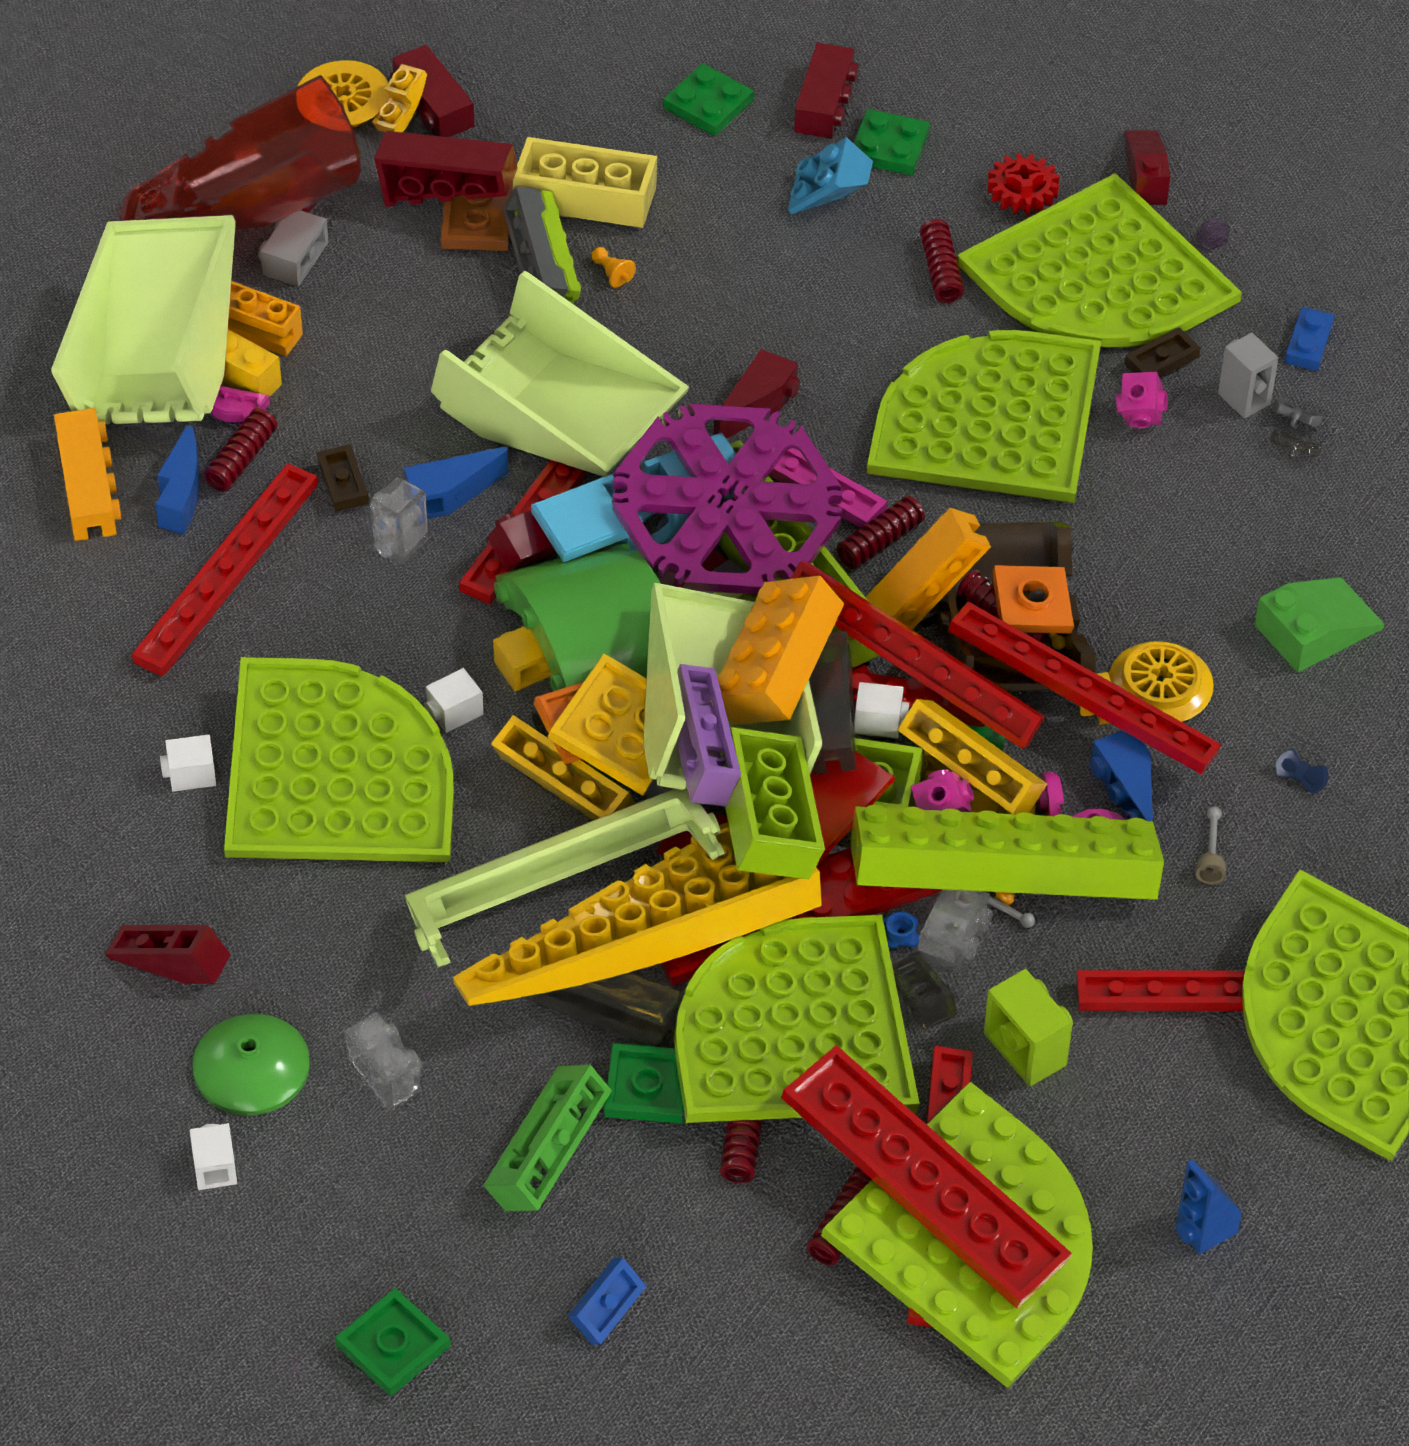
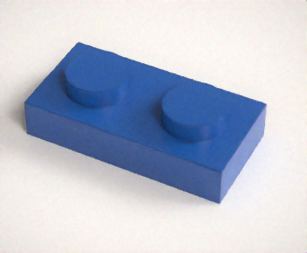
M1302 307L1286 353L1285 363L1318 371L1334 323L1335 314Z
M623 1257L613 1258L569 1313L568 1317L591 1345H601L646 1288V1284Z

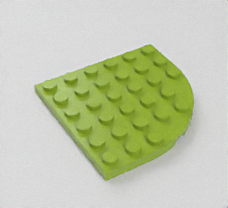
M1116 173L957 255L958 266L995 303L1022 324L1040 333L1101 341V347L1140 346L1179 327L1183 331H1187L1241 302L1242 292Z
M995 330L989 331L988 336L970 339L969 335H963L930 348L903 368V373L888 386L877 414L867 463V474L1075 503L1101 341L1032 331Z
M241 657L224 844L225 857L410 862L451 861L454 807V777L451 757L440 734L438 725L414 696L387 677L382 675L377 677L361 671L360 666L323 659Z
M1300 869L1263 924L1248 956L1242 987L1243 1017L1247 1034L1262 1067L1275 1085L1293 1103L1326 1126L1392 1162L1409 1135V928Z
M882 915L810 917L788 919L771 924L745 937L733 938L719 947L703 962L688 983L678 1011L674 1038L675 1057L686 1123L803 1118L781 1099L783 1090L835 1045L840 1047L913 1113H917L920 1103Z
M969 1082L927 1125L1072 1253L1070 1260L1016 1309L873 1180L823 1228L821 1236L906 1306L924 1318L923 1320L1009 1389L1057 1338L1077 1309L1088 1283L1092 1265V1232L1087 1208L1081 1192L1061 1159L1031 1129L972 1082Z

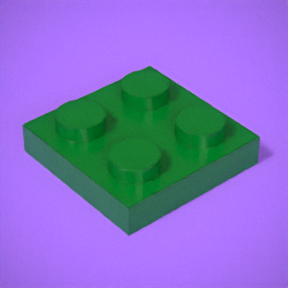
M702 63L663 99V109L716 136L754 101V90Z
M867 109L854 144L873 161L872 167L913 176L930 132V122Z
M613 1043L607 1083L612 1092L605 1101L604 1117L682 1124L684 1108L675 1048Z
M396 1288L335 1337L336 1346L390 1397L451 1347L450 1338Z

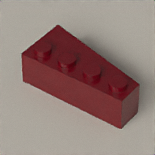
M393 131L385 132L374 157L385 207L396 206L398 201L407 200L410 205L422 204L424 199L438 198L440 202L452 201L454 196H465L468 200L507 196L518 169L513 144Z

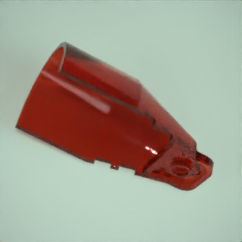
M319 75L238 116L229 123L232 129L218 139L211 135L204 140L206 147L190 158L186 153L154 177L132 188L123 200L119 221L233 215L236 221L235 230L272 225L357 183L361 173V161L353 127L335 93L323 76Z

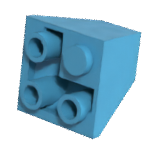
M847 137L835 144L827 145L821 152L812 157L804 158L796 168L797 173L794 186L790 192L791 198L787 211L795 214L844 198L866 186L869 181L873 161Z

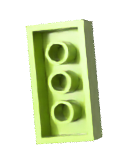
M731 727L730 731L741 775L725 808L737 870L809 880L825 847L802 737ZM720 752L721 757L723 756L726 759L725 753Z

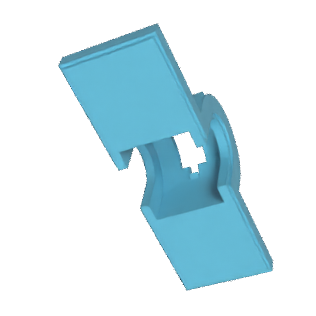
M722 432L710 436L729 465L736 455L735 451ZM674 451L644 462V473L690 477ZM612 474L531 505V513L563 563L619 541L628 543L630 551L637 550L612 510L613 493H615V489H612L614 478ZM734 490L726 497L722 496L721 502L734 497ZM638 512L642 523L655 514L652 512ZM667 514L669 522L658 532L652 534V539L659 544L669 543L690 515Z

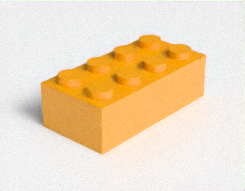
M821 576L764 582L759 590L756 601L744 621L742 630L730 650L721 673L717 677L726 715L733 725L790 720L844 606L841 599Z

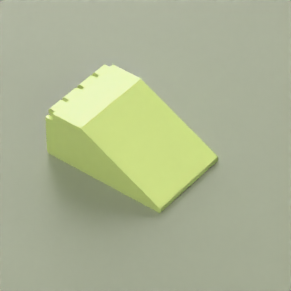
M233 215L107 222L51 369L52 375L71 411L95 408L98 422L105 421V424H110L111 420L114 424L141 423L143 418L145 423L173 422L175 418L178 422L202 421L204 414L212 412L225 372L236 223Z
M523 271L519 275L509 313L512 316H509L494 331V334H491L474 351V355H470L464 362L448 350H443L439 354L431 393L441 401L440 408L478 436L605 477L631 452L657 417L661 420L663 413L669 412L688 392L689 386L533 275Z
M660 583L653 584L651 590L643 745L649 778L656 779L658 786L684 790L686 787L676 742L685 721L677 673L679 665L715 668L718 677L755 602ZM809 680L790 720L733 725L728 719L730 728L735 727L802 737L810 775L821 749L822 739Z

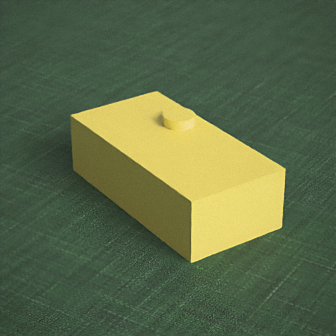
M527 137L517 164L518 169L513 179V190L516 186L540 189V191H552L555 204L559 208V216L574 217L643 228L656 190L657 156Z

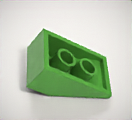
M1342 577L1288 583L1259 598L1255 626L1297 673L1384 629L1385 625Z

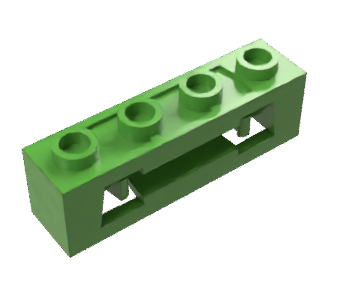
M569 1065L556 1068L483 1184L505 1211L539 1210L612 1092L591 1065ZM588 1107L581 1120L578 1121L576 1118L581 1117L579 1109ZM542 1167H544V1169L547 1172V1175L543 1180V1174H539ZM542 1180L537 1190L530 1184V1181Z

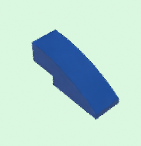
M186 426L157 475L160 497L155 504L158 527L185 535L193 518L200 487L196 439L193 428Z

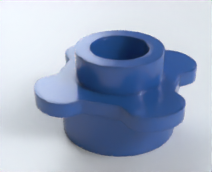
M896 912L883 918L889 949H896L898 946L903 947L906 945L917 947L920 944L921 936L916 931L918 919L915 916L906 912Z

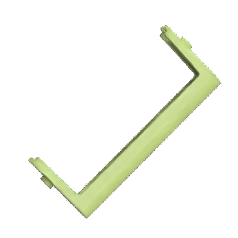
M686 785L684 790L672 789L405 894L408 908L417 927L413 931L421 951L429 950L438 968L451 962L440 941L442 937L438 928L684 831H689L711 859L722 856L725 852L715 837L721 834L717 819L713 812L707 814L700 803L690 802Z

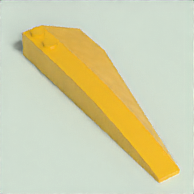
M726 822L719 825L721 834L715 836L725 852L724 855L711 859L692 836L690 838L691 844L681 850L675 846L663 853L664 860L652 867L645 864L634 870V877L630 880L612 883L568 909L569 915L558 922L555 919L547 921L540 926L541 932L527 940L523 937L518 938L510 943L509 951L500 956L491 954L455 975L453 982L467 1004L472 1006L565 989L650 967L720 944L822 906L820 871L815 867L808 880L737 870L729 824Z

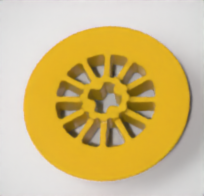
M350 60L329 62L312 69L300 80L296 88V103L301 112L315 122L331 128H352L367 122L380 113L382 106L389 99V95L384 90L388 81L378 69L366 63Z
M1153 641L1134 645L1123 651L1114 660L1109 671L1112 683L1181 722L1199 714L1208 705L1213 694V678L1206 663L1193 651L1174 643ZM1164 659H1169L1170 661L1165 663ZM1160 676L1166 677L1163 682L1157 681Z

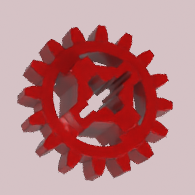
M1017 153L1016 159H1011L1006 155L1004 156L1003 163L996 161L994 162V169L989 170L987 193L992 194V202L1001 201L1000 209L1004 210L1012 207L1013 214H1017L1019 209L1024 210L1026 215H1030L1031 209L1035 208L1038 212L1043 211V205L1050 207L1053 205V198L1058 197L1060 176L1055 174L1054 165L1046 167L1045 158L1036 161L1034 160V154H1030L1028 158H1023L1021 153Z

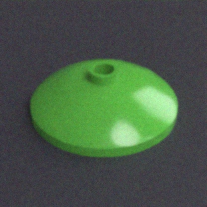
M243 1014L218 1023L203 1036L194 1052L192 1067L196 1086L209 1103L228 1113L253 1116L277 1110L294 1099L306 1083L310 1069V1060L305 1040L292 1025L270 1015ZM247 1048H255L252 1051H244Z

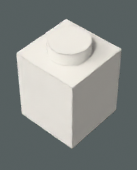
M464 668L426 686L427 702L424 703V708L429 712L434 721L438 722L445 733L484 715L483 692Z
M859 682L854 734L898 739L899 731L897 729L909 712V702H902L903 687Z
M210 734L165 740L167 755L160 756L163 778L170 777L172 792L216 786Z
M229 1123L221 1125L206 1124L200 1128L190 1129L198 1190L238 1184Z

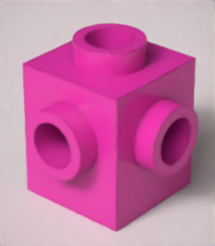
M1123 373L1122 392L1116 394V409L1118 414L1122 413L1127 426L1148 428L1151 425H1161L1162 411H1167L1168 397L1166 390H1163L1164 387L1158 373Z
M947 769L935 771L927 776L928 780L911 786L918 808L940 811L950 808L960 812H972L969 802L974 800L971 786L967 779L963 780L961 776L953 771L949 772Z

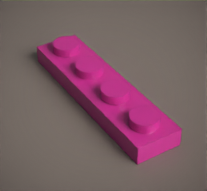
M794 448L788 449L769 474L782 483L812 484L817 479L801 452ZM830 468L842 487L841 504L831 503L830 505L842 507V518L861 528L863 525L869 524V521L873 518H877L880 513L885 512L887 500Z

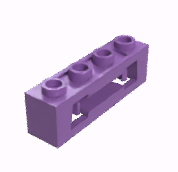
M680 664L677 673L685 721L676 742L690 802L727 806L741 772L715 668ZM720 752L725 753L726 759L723 756L721 757Z

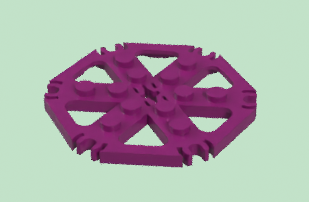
M688 404V409L683 405L680 406L678 412L680 420L672 419L668 412L663 413L662 422L659 417L654 420L614 472L612 489L623 490L624 493H613L612 510L652 570L659 565L657 577L662 578L666 572L673 571L676 573L673 583L675 587L683 583V588L695 591L758 595L764 582L776 581L775 578L790 579L800 561L806 560L810 564L813 562L840 525L842 507H833L830 504H841L842 487L802 426H800L796 433H794L796 424L794 420L786 427L778 426L780 413L776 411L770 416L771 409L705 404ZM710 420L747 422L754 429L729 465L705 429L704 425ZM665 440L669 442L690 477L646 474L641 471L639 465L658 441ZM791 448L801 452L817 477L816 481L812 484L764 482L785 452ZM734 490L733 500L729 499L720 507L721 497H726ZM638 512L684 514L690 516L669 543L659 544L652 539L640 520ZM765 520L816 523V528L800 550L788 552L782 548ZM727 533L750 570L746 573L711 572L705 570L702 564L723 535Z

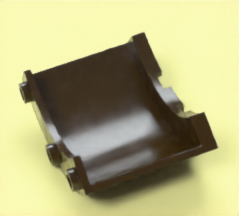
M1064 522L979 523L980 527L974 533L986 536L991 548L940 600L941 611L938 613V630L940 633H945L948 652L951 656L1005 691L1051 690L948 632L951 620L967 603L966 596L961 598L957 595V591L961 581L971 571L979 570L981 577L986 576L990 579L989 584L993 583L992 570L994 565L1065 567L1066 577H1071L1073 575L1072 527ZM1037 589L1036 592L1031 591L1029 600L1032 602L1045 601V593L1040 589ZM1069 595L1074 628L1071 634L1056 633L1065 638V647L1061 650L1055 649L1052 646V639L1049 635L1043 644L1095 673L1096 653L1089 646L1085 635H1077L1076 631L1080 618L1075 595Z

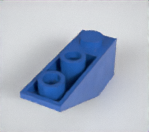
M507 447L487 449L481 452L405 467V491L415 521L449 515L509 473Z
M1123 730L1095 740L1093 742L1092 756L1089 759L1090 769L1097 779L1101 778L1107 787V793L1111 802L1114 805H1119L1127 820L1141 818L1146 821H1153L1151 755L1148 748L1141 740Z
M1192 1159L1187 1162L1176 1230L1182 1241L1186 1244H1191L1200 1255L1238 1233L1242 1211L1220 1184Z

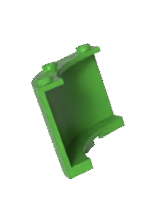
M619 541L564 563L561 558L496 575L497 582L494 583L496 597L500 603H504L506 610L510 609L518 613L522 618L524 627L532 631L552 673L550 675V684L553 691L584 682L604 653L647 678L651 590L653 584L660 583V581L639 551H630L628 543Z

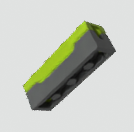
M516 186L504 205L503 211L520 273L527 271L573 304L580 296L581 286L580 282L577 281L573 267V258L569 253L566 233L561 225L559 208L555 204L553 193L547 190L540 191V189Z

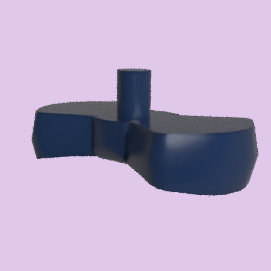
M1295 749L1285 750L1277 758L1276 771L1278 776L1293 777L1295 780L1302 782L1308 792L1312 794L1321 791L1327 785L1329 780L1327 767L1324 765L1311 766L1306 762H1302Z

